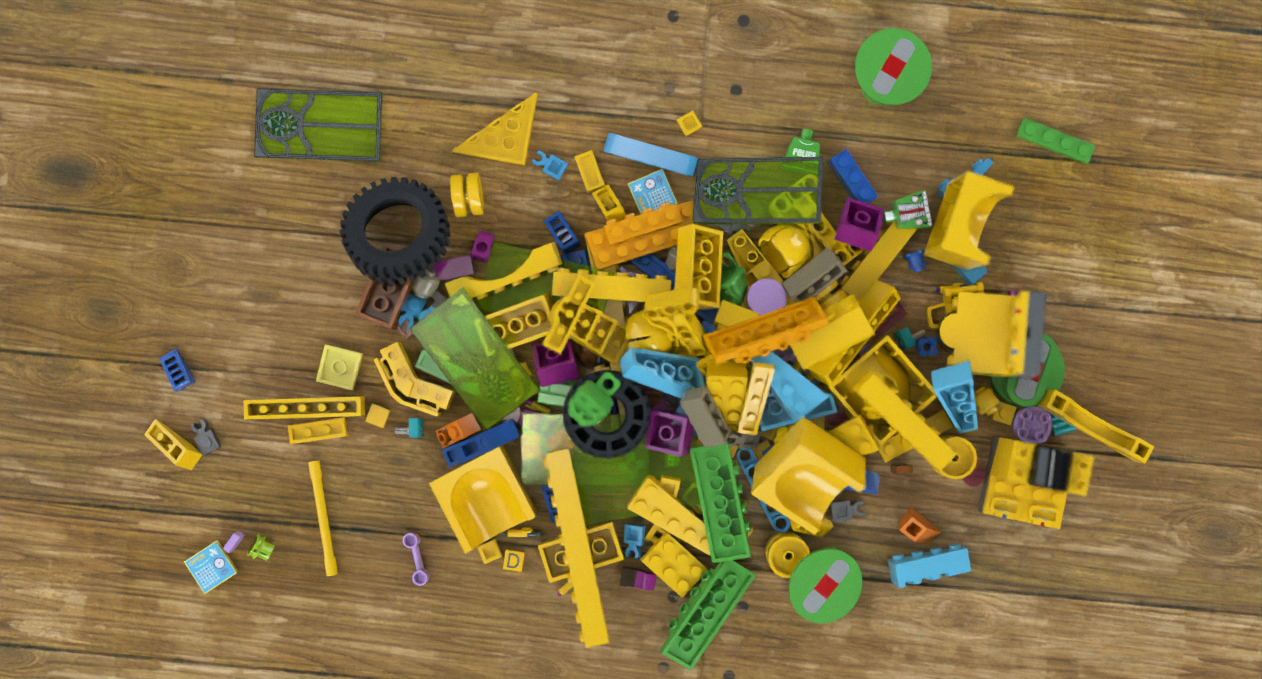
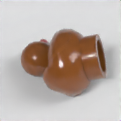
M579 345V351L575 354L577 360L583 366L597 363L596 354Z

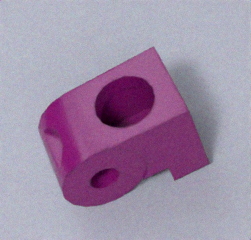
M479 231L471 252L472 259L489 263L495 239L494 234Z

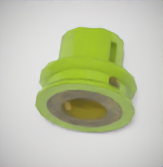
M258 533L249 547L247 557L252 556V559L259 557L267 561L274 549V545L265 541L266 537H261Z

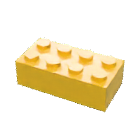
M691 224L678 228L675 290L686 287L696 288L700 292L697 309L703 311L716 309L720 305L723 231Z
M547 292L487 314L485 317L510 349L548 334L552 326L550 323V312L554 301L551 293ZM481 317L477 318L474 322L487 356L493 355L501 344Z
M707 361L705 386H707L729 429L737 433V426L746 395L747 363L740 362L736 364V362L725 361L716 364L715 361Z
M613 520L586 528L595 569L624 560ZM559 537L540 542L538 548L549 583L567 578V573H570L569 565L565 566L563 554L566 553L565 546H561Z

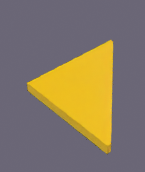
M533 93L529 98L488 124L487 127L475 133L458 147H455L452 152L525 166L538 93Z

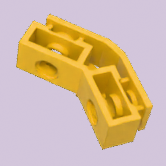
M396 342L380 350L383 358H376L374 362L390 395L398 403L437 417L441 416V408L449 409L455 390L418 378L401 342ZM384 361H387V362H388V364H389V366H390V368H391V370H392V372H393V375H392V376H391L390 371H389V369H388V367H387V365L385 364ZM395 386H396L405 396H407V397H412V398L417 399V402L414 403V402H411V401L406 400L401 394H399V393L397 392ZM426 400L435 403L436 408L421 402Z

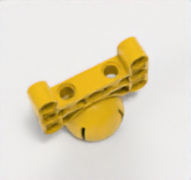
M807 175L792 186L806 187L805 183H808L810 187H818V179L813 175ZM814 191L783 192L769 204L768 212L773 218H816L817 206L810 198ZM790 193L795 194L796 200L791 197ZM776 203L781 205L782 210L776 207ZM822 212L820 222H777V226L766 230L762 234L758 243L763 256L783 278L791 277L828 247L836 255L841 256L843 265H846L864 250L856 247V251H854L850 244L834 240L836 231ZM813 224L818 225L819 231L814 228Z
M686 287L649 295L646 298L644 310L635 312L628 318L626 337L627 339L651 337L629 342V349L637 348L669 353L672 350V354L700 358V360L711 355L703 338V335L707 333L694 314L698 308L700 292L696 288Z

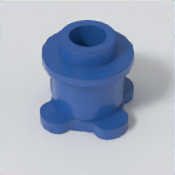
M924 249L903 256L904 259L907 258L909 270L913 269L914 273L924 270V265H927L922 256Z
M935 337L930 339L920 338L916 343V352L921 357L936 356L938 354L936 349L937 339ZM925 344L928 346L927 350L924 349Z

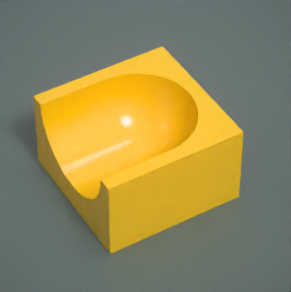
M969 171L948 182L923 255L965 270L988 264L990 256L978 249L982 230L995 204L999 200L1012 195L1014 187Z
M888 335L878 336L869 349L845 369L832 387L826 384L822 385L827 393L833 394L834 401L850 419L860 415L861 407L865 403L852 388L868 371L874 374L876 372L885 379L883 383L887 387L892 386L899 393L898 397L902 401L905 399L913 406L911 410L915 414L919 413L937 397L931 384ZM861 415L879 446L896 433L883 418L879 420L869 419L865 415Z
M802 417L755 464L751 494L815 535L820 530L821 521L828 506L840 491L847 486H851L858 492L865 488L866 458Z
M504 445L429 483L465 554L501 532L535 518L538 514V510Z

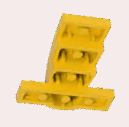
M578 274L567 296L562 297L553 305L550 312V323L552 326L542 345L561 354L570 337L594 354L617 365L629 341L626 337V326L619 323L618 320L603 314L602 311L586 305L596 283Z

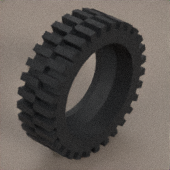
M391 177V182L389 183L386 178L380 179L381 185L377 186L375 181L370 183L371 189L367 190L366 187H363L361 189L363 193L361 196L357 193L353 196L355 203L350 201L347 203L346 206L349 211L344 210L342 216L345 220H340L342 228L340 229L341 241L355 267L364 276L367 275L370 280L375 281L377 278L379 283L385 284L387 279L389 285H395V280H398L400 285L406 284L405 279L409 278L412 283L416 281L415 276L418 274L421 278L425 277L424 271L426 269L432 272L435 269L433 266L434 262L438 265L441 263L442 260L439 254L445 256L447 253L445 246L449 247L450 244L448 238L451 237L450 224L440 199L437 195L435 196L433 190H428L425 184L421 183L419 186L417 180L414 179L409 183L406 177H402L401 182H398L397 177ZM397 205L415 207L421 215L422 226L419 235L409 246L397 251H383L375 248L368 242L365 229L377 213Z

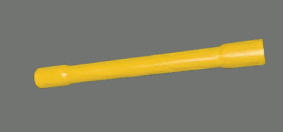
M320 460L308 462L314 490L326 576H333L338 574L332 546Z

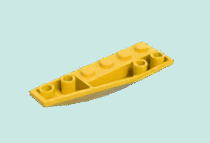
M743 229L727 240L738 267L742 266L746 271L745 277L748 289L761 279H773L784 287L782 278ZM785 289L787 296L785 306L796 303Z

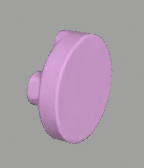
M773 279L758 280L750 287L747 296L750 310L759 313V315L785 307L787 300L784 287Z
M1036 406L1021 408L1015 414L1012 421V429L1015 436L1020 441L1030 444L1045 442L1052 429L1051 415Z

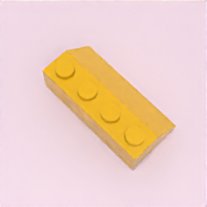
M854 294L823 310L828 317L829 325L810 331L811 337L806 342H796L790 345L804 371L875 334Z

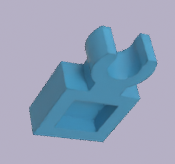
M537 151V154L542 156V160L537 162L533 159V164L544 166L542 172L560 181L568 163L552 154L548 159L542 151Z
M409 293L401 309L402 313L405 314L399 318V325L402 326L403 322L407 320L410 322L408 329L411 330L414 326L413 319H419V315L427 305V300Z
M625 524L624 543L629 544L625 551L626 557L631 555V550L635 552L636 559L641 556L642 552L639 546L644 545L645 525Z

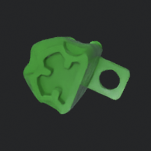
M724 252L722 257L728 258L731 265L727 266L722 262L720 305L722 300L741 306L748 288L745 277L746 271L744 267H738L729 252Z
M606 372L596 383L586 381L570 398L569 415L577 420L581 426L598 424L603 417L609 414L613 406V400L610 396L620 387L621 382L610 372ZM605 379H611L614 382L612 389H606L603 386Z

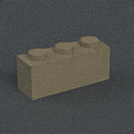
M828 247L782 284L790 297L795 302L815 297L846 273L847 269L839 257Z
M707 386L686 390L680 401L681 407L685 410L690 424L693 425L704 447L726 444L731 431Z

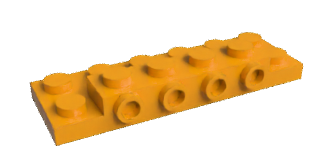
M693 201L678 205H671L670 202L661 204L659 206L660 209L653 211V208H647L642 211L641 215L635 216V213L624 216V220L621 221L612 219L607 221L603 228L585 233L584 237L596 271L676 246L678 243V228L691 224L701 226V223H693Z
M811 297L705 334L703 338L716 364L733 358L736 364L740 362L747 363L759 355L767 356L776 349L784 350L793 343L806 342L811 337L810 331L829 325V321L816 299Z

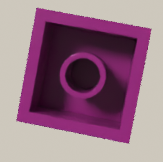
M847 197L840 211L834 240L872 251L880 234L884 209Z
M570 337L561 354L543 346V342L532 345L536 371L541 387L579 378Z
M664 409L651 410L650 426L648 428L645 448L680 457L688 455L690 453L694 427L690 424L687 414Z

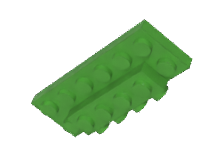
M729 441L724 445L706 448L704 445L691 447L690 453L712 563L751 557L748 542V532H751L749 520H745L744 513H747V506L745 501H741L740 494H743L742 482L737 481L736 476L740 474L739 466L732 459Z
M735 560L719 562L715 570L711 568L709 571H705L702 574L700 585L692 589L689 601L681 605L678 617L670 621L668 626L670 635L659 651L691 671L756 575Z

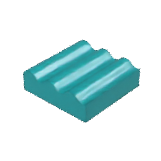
M1051 415L1052 431L1055 437L1076 430L1075 427Z

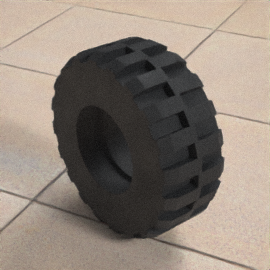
M601 370L584 376L570 389L564 402L563 421L568 436L581 451L593 457L611 459L626 455V453L634 450L643 441L650 426L651 408L646 393L639 383L623 377L622 373L618 371ZM606 372H610L621 382L620 387L611 396L620 400L624 406L625 419L623 424L617 430L607 433L598 431L593 426L579 425L577 420L569 415L570 398L586 381L596 383ZM605 379L603 386L606 389H612L614 382L611 379Z

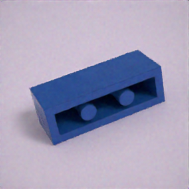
M847 149L827 162L850 198L868 204L879 197Z

